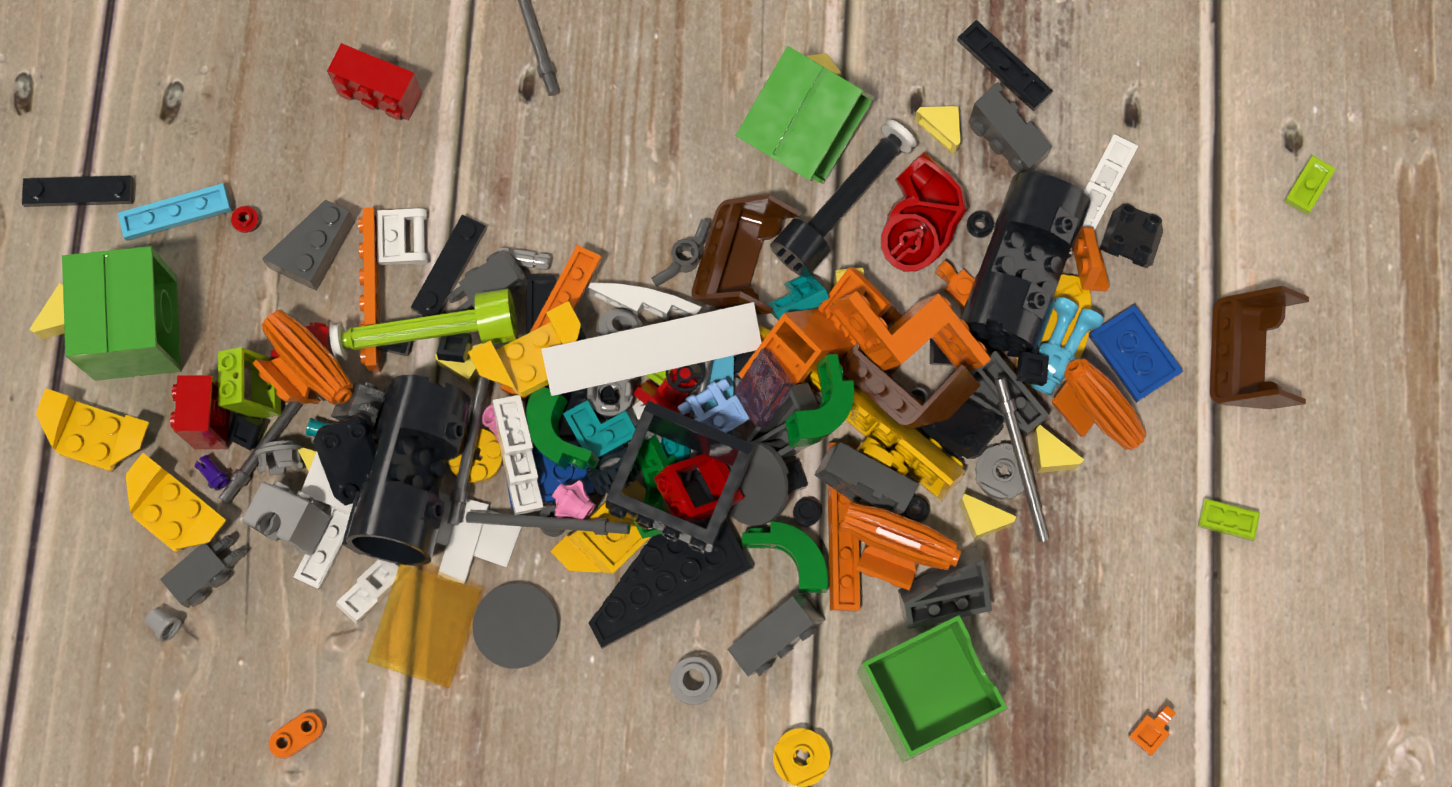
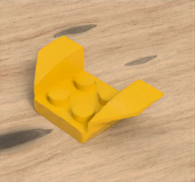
M569 301L546 312L550 323L496 350L490 340L468 351L479 375L512 388L521 397H525L549 385L541 349L575 342L578 340L581 323Z
M47 388L44 390L36 412L41 427L57 454L108 472H112L118 462L141 448L149 426L147 421L129 415L123 417L77 402L68 395Z
M144 453L140 455L126 473L129 508L133 518L176 553L182 551L183 548L209 543L227 521Z
M637 480L629 482L630 486L624 487L622 494L643 502L646 489ZM605 501L586 520L608 518L612 522L630 523L631 529L629 534L608 533V535H595L591 531L575 530L572 534H567L550 552L568 571L613 574L650 537L642 539L633 519L626 516L624 519L610 514L609 509L606 508Z

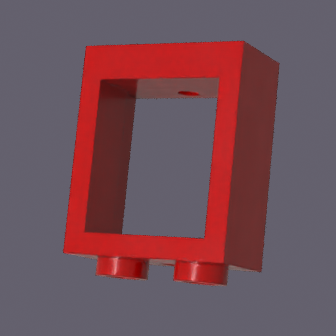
M702 454L665 467L654 480L670 509L671 515L690 523H695L712 517L730 471L726 463ZM699 468L715 501L695 508L678 474ZM740 489L735 496L730 510L744 499Z

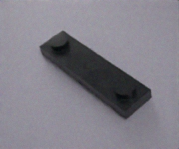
M977 20L958 36L957 41L1032 111L1036 110L1052 94L1053 90Z
M131 175L23 178L22 205L24 207L132 204L133 177Z
M461 215L411 305V310L425 317L440 315L448 300V294L454 290L487 229L485 225Z

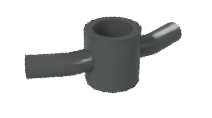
M700 220L695 237L692 240L681 239L674 243L671 251L672 264L667 269L651 277L656 287L673 278L679 271L688 273L697 267L699 263L698 249L705 241L711 224L709 221ZM683 251H689L693 257L690 260L682 261L677 255Z

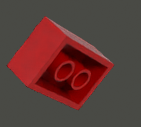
M342 43L327 70L339 96L347 100L352 98L359 100L362 105L372 110L376 108L381 109L389 117L396 120L403 118L409 121L422 95L414 72Z
M177 375V384H174L172 387L175 412H171V428L194 449H228L229 440L227 437L230 425V410L218 406V382L212 375Z

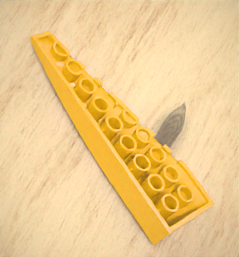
M758 324L762 343L770 330ZM817 370L811 371L803 383H809L812 392L816 394L817 391L821 392ZM843 374V381H849V379ZM854 385V400L851 411L845 421L865 438L870 437L879 442L881 448L890 453L891 450L900 453L906 459L903 464L907 466L908 474L942 502L964 477L966 471L962 469L964 467L957 458L953 456L949 458L941 451V445L934 439H926L916 429H905Z

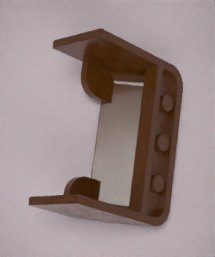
M771 194L723 201L715 211L692 287V298L702 304L720 309L754 302L756 315L772 314L773 308L760 302L758 292L749 288L763 241L776 237L781 230L782 220L800 217L801 211Z
M1277 286L1222 297L1216 302L1213 309L1210 396L1214 402L1228 406L1276 409L1306 404L1305 398L1282 390L1279 384L1272 381L1265 382L1267 331L1277 329L1282 325L1285 319L1286 306L1309 302L1308 296L1285 286Z
M891 306L881 318L889 328L902 315L896 308ZM858 344L841 361L843 374L849 380H853L855 386L905 429H914L948 420L981 386L967 368L961 364L924 404L892 376L900 365L882 371L868 358Z

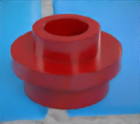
M249 206L237 208L231 216L233 227L241 233L253 231L259 222L257 212ZM243 215L249 216L246 222H240V218Z

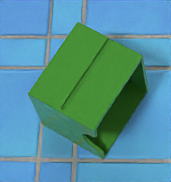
M787 46L735 136L809 181L815 180L824 184L870 107L874 97Z
M152 246L62 255L65 356L94 381L181 372L177 275Z
M960 615L863 662L857 671V675L902 763L996 717L1007 709L997 687L991 682L982 668L974 651L971 637Z

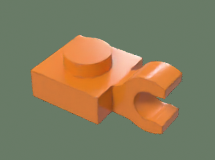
M944 260L937 267L935 273L948 284L943 291L964 309L974 279L964 269L957 274L953 267Z
M1166 705L1158 712L1154 720L1149 715H1145L1128 738L1149 756H1152L1170 735L1164 727L1176 712Z

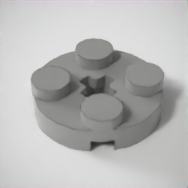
M1003 443L987 448L976 463L975 480L977 485L992 498L999 500L1014 499L1024 492V487L1012 444ZM1003 465H1007L1011 476L1000 478L996 467L1002 468Z

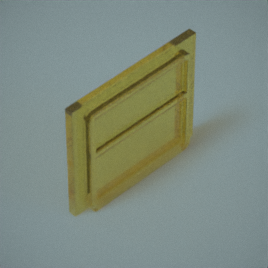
M399 564L367 663L405 674L407 677L412 676L449 688L481 590L443 578L441 575L437 576Z

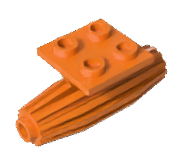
M276 310L265 318L264 323L261 325L262 330L280 357L272 361L256 359L252 364L260 371L259 376L274 386L279 398L285 402L318 404L321 400L312 391L314 390L332 405L344 404L352 397L353 385L336 358L306 327L283 310Z
M1086 359L1071 361L1064 372L1067 382L1051 403L1079 436L1084 437L1095 423L1103 433L1125 450H1133V448L1139 447L1144 442V438H1146V431L1133 406L1110 378Z
M850 503L841 526V530L865 543L856 570L863 572L867 576L876 577L891 583L893 586L907 590L911 588L918 565L948 570L950 565L956 567L961 551L956 549L958 543L931 527L881 508Z

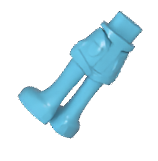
M1057 297L1055 300L1054 309L1057 313L1055 329L1048 343H1042L1037 352L1038 355L1049 357L1047 383L1043 386L1031 385L1035 390L1049 396L1052 395L1056 386L1059 387L1061 385V381L1065 378L1064 372L1067 365L1077 359L1075 354L1085 334L1091 329L1099 328L1104 321V318L1099 313L1090 309H1082L1073 332L1064 348H1062L1061 343L1065 333L1079 309L1076 303L1063 297Z

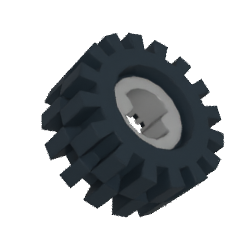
M621 446L599 458L596 469L586 468V474L598 494L605 495L609 493L628 447L625 446L623 448ZM637 460L634 462L624 486L625 488L630 486L629 482H634L636 476L640 475L639 471H641Z

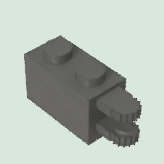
M498 251L491 254L486 259L487 262L482 266L469 270L465 274V278L458 282L460 286L447 296L450 303L457 302L464 296L468 297L469 300L459 306L455 312L475 309L476 293L509 289L513 293L527 283L528 280L514 257L506 252Z
M354 383L353 391H351L352 397L344 404H336L331 417L342 421L349 416L358 415L366 419L369 427H372L386 395L371 383Z
M228 535L218 541L213 547L207 543L201 544L160 580L181 605L186 608L190 606L195 607L206 598L205 594L213 587L218 588L227 581V575L232 572L230 568L244 556L245 552L242 548H238L222 560L219 555L230 547L234 541L232 536Z

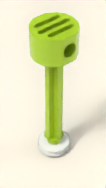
M509 289L476 293L475 309L355 328L351 327L347 332H345L340 320L336 325L332 321L329 325L330 344L333 356L337 361H339V358L347 360L348 348L356 351L357 349L479 331L483 344L490 340L492 344H500L518 339L516 312Z

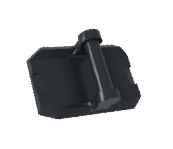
M1122 204L1112 212L1099 249L1116 257L1120 255L1132 260L1133 264L1148 268L1154 263L1163 234L1162 219L1155 214H1149L1136 209L1130 204Z
M967 399L948 420L920 428L925 436L943 445L950 456L960 460L962 456L966 459H975L981 456L987 449L989 442L995 435L1001 432L1004 425L1002 416Z
M352 415L344 418L342 421L319 428L313 440L333 496L345 506L354 502L356 491H360L361 485L369 480L377 451L367 420L358 415Z

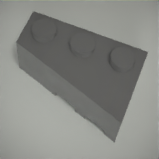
M997 82L974 103L969 119L970 128L977 136H983L996 154H1002L1015 172H1032L1048 157L1052 146L1031 121L1026 123L1016 112L1019 107L1014 101L1011 104L1006 101L999 92L1003 88Z
M324 200L262 259L269 269L317 291L355 220L349 210Z
M995 351L989 356L991 358L989 362L982 367L970 371L981 386L968 399L1002 416L1003 422L1006 423L1004 414H1001L998 402H1000L994 381L1005 377L1010 396L1014 398L1017 407L1015 414L1020 433L1029 436L1039 425L1049 420V414L1021 381H1016L1017 376Z
M809 383L789 386L784 392V397L771 408L769 416L763 423H759L746 441L763 442L771 446L778 452L783 461L809 447L790 448L785 420L795 411L819 409Z
M841 442L829 448L814 474L853 503L885 509L896 514H901L905 511L920 485L856 451L852 446Z
M977 547L961 554L956 567L950 565L948 570L936 568L913 581L910 590L904 588L898 590L902 616L908 629L948 621L958 615L962 618L992 611L984 558Z
M805 593L792 596L727 650L747 676L756 673L758 676H761L772 667L771 661L778 656L780 659L784 658L794 650L792 645L800 639L805 641L816 632L815 628L823 623L825 618Z

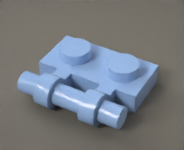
M725 378L718 383H710L706 386V390L696 396L690 395L685 398L686 402L677 406L680 414L686 415L692 411L696 417L694 420L725 433L750 419L736 395L727 400L724 398L722 393L730 388ZM713 398L717 406L704 413L701 405Z

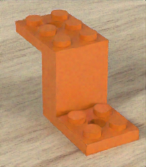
M849 267L828 294L829 299L823 301L818 309L784 313L738 374L770 409L780 402L789 386L802 384L811 371L817 370L816 364L827 354H837L839 364H841L844 356L857 344L828 308L833 302L857 291L858 294L863 295L869 301L870 309L876 316L882 317L890 307L891 303L855 267ZM773 365L779 371L777 380H774L770 375V369Z
M857 291L836 300L828 307L868 358L882 371L902 365L931 338L956 369L962 364L970 371L984 366L991 360L986 353L985 346L972 336L966 322L956 316L952 311L950 302L946 298L941 297L939 293L917 302L889 328L886 322L881 317L876 316L870 309L869 301L863 295L858 294Z

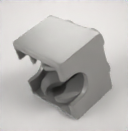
M275 481L273 485L266 482L261 483L242 521L264 536L275 541L281 539L297 548V551L310 556L317 546L330 520V516L323 511L325 506L314 501L313 497L300 491L297 493L291 491L288 486Z

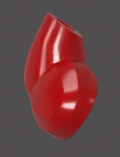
M924 152L896 177L895 181L902 191L903 197L892 205L881 233V250L885 259L894 268L903 272L919 271L940 258L950 245L955 228L967 211L962 186L947 170Z

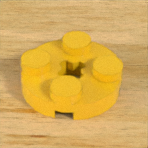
M468 428L465 429L458 457L447 461L456 477L458 476ZM479 428L474 451L477 449L481 450L480 456L482 459L480 461L475 460L471 464L468 484H477L493 479L503 464L500 443L497 442L495 435L485 429Z
M870 437L861 442L856 451L905 477L909 472L907 466L903 464L906 459L900 453L891 450L890 453L881 448L879 442Z
M803 728L793 729L782 735L774 748L773 765L779 777L789 785L808 787L819 782L827 772L831 757L830 750L821 735ZM801 749L802 753H809L810 757L806 759L807 765L802 766L801 763L794 762L793 759L797 756V750Z

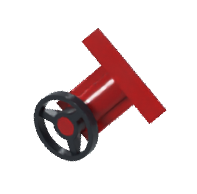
M702 362L697 363L701 369V374L693 373L692 368L689 366L672 369L670 373L669 370H666V378L658 388L647 380L638 386L633 395L645 405L647 401H651L680 413L677 406L682 404L690 392L695 391L701 386L705 376L704 366Z

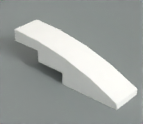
M1115 134L1113 135L1084 190V193L1091 201V205L1083 227L1095 230L1138 145Z
M590 283L588 287L591 296L617 309L629 311L638 318L643 310L668 321L672 312L682 317L702 314L701 306L677 296L649 288L616 283Z
M516 395L492 400L514 514L520 515L542 510L543 503L537 482L538 474L532 454L533 446L521 396Z
M377 560L357 579V583L336 602V606L357 624L414 566Z

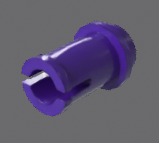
M209 455L201 457L199 460L202 464L197 461L194 467L206 478L209 488L216 491L223 489L229 482L228 474L225 471H221Z

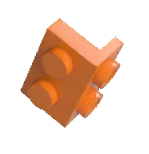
M1083 227L1074 249V257L1082 290L1107 292L1110 286L1102 253L1098 249L1094 229Z

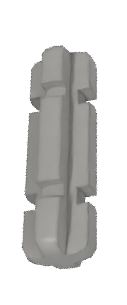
M505 247L498 249L499 252L503 251L511 254L518 266L528 268L537 266V269L542 270L549 268V254L539 253V255H536V252L518 249L510 251V248Z

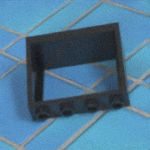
M647 401L607 495L606 508L609 509L610 514L617 518L624 519L626 516L635 520V524L643 529L651 530V528L661 531L662 535L669 540L677 541L680 539L685 541L695 551L704 552L706 550L711 552L751 462L754 444L656 403ZM648 431L733 466L707 529L622 494Z

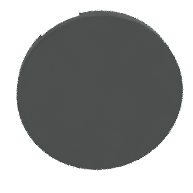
M747 441L754 444L751 462L739 487L744 499L729 510L728 513L738 522L757 526L775 520L786 508L790 496L788 494L787 479L789 472L782 457L771 446L763 442ZM726 464L729 471H731L733 466Z
M521 583L502 585L489 592L477 606L473 617V636L481 653L492 663L508 669L528 667L541 661L554 646L558 634L557 614L548 597L535 587Z

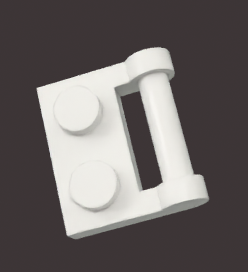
M421 208L377 210V262L379 266L398 264L424 265L428 263L424 239V220L427 219V210ZM406 220H413L414 253H406Z

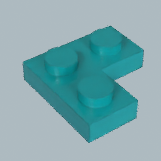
M810 274L807 278L799 276L784 283L788 294L768 303V306L773 308L772 314L779 320L787 312L814 309L820 306L823 301L829 299L826 289Z
M588 400L563 413L581 447L592 451L598 458L630 442L635 431V427L626 411L601 424Z

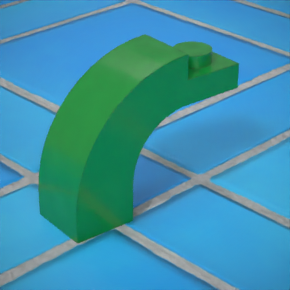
M827 354L816 364L822 394L819 409L795 411L785 420L790 448L805 447L820 442L841 426L848 417L854 400L853 380L843 381V367L839 364L837 354Z
M545 387L531 393L527 405L526 421L531 440L537 449L550 462L565 471L568 464L585 470L586 466L596 469L599 458L592 451L567 443L560 437L559 421L568 402L562 394L551 396L550 389Z
M656 434L645 437L636 458L646 483V494L643 503L671 514L662 493L657 488L654 478L665 467L677 463L674 454L666 456ZM636 525L642 539L662 534L661 531L654 528L646 530Z
M770 521V533H765L763 528H750L748 533H742V548L777 549L791 557L798 571V593H827L828 577L824 557L816 543L806 533L792 525Z

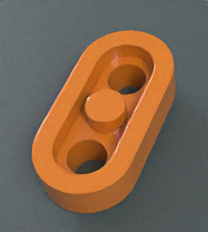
M309 712L299 715L271 735L269 739L270 751L279 758L286 759L294 756L322 736L324 732L322 719L318 715ZM306 722L312 723V729L309 732L303 730ZM282 738H286L288 744L285 748L281 749L279 741Z

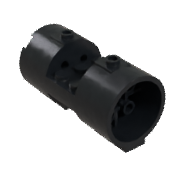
M1021 172L1012 177L983 262L974 279L960 317L968 325L972 336L990 351L993 348L1000 351H1008L1007 356L1018 358V354L1022 351L1034 354L1038 352L1055 305L1053 296L1067 258L1073 255L1091 205L1089 197L1071 183L1054 176L1036 172Z
M401 375L392 378L391 384H389L388 388L384 389L386 396L376 418L372 433L378 447L369 480L361 485L360 491H356L342 545L358 555H367L394 564L420 566L431 562L446 503L439 498V489L446 472V462L457 458L459 455L472 403L470 396L463 390L447 382L445 387L429 382L430 377Z

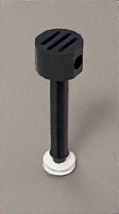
M891 119L886 120V125H882L880 128L885 138L880 139V142L811 220L805 223L800 219L793 218L774 239L770 247L785 266L796 274L807 278L831 250L824 239L826 234L894 157L899 155V151L909 154L912 151L911 148L917 146L915 138L903 125Z

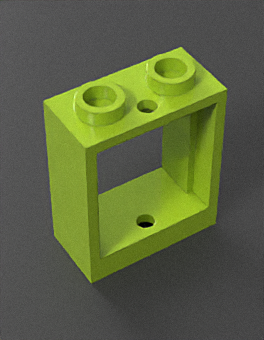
M243 347L218 351V406L256 419L281 415V398L277 396V390L272 384L267 383L259 376L260 371L252 364L256 359L272 361L274 359ZM244 368L251 370V401L244 399Z

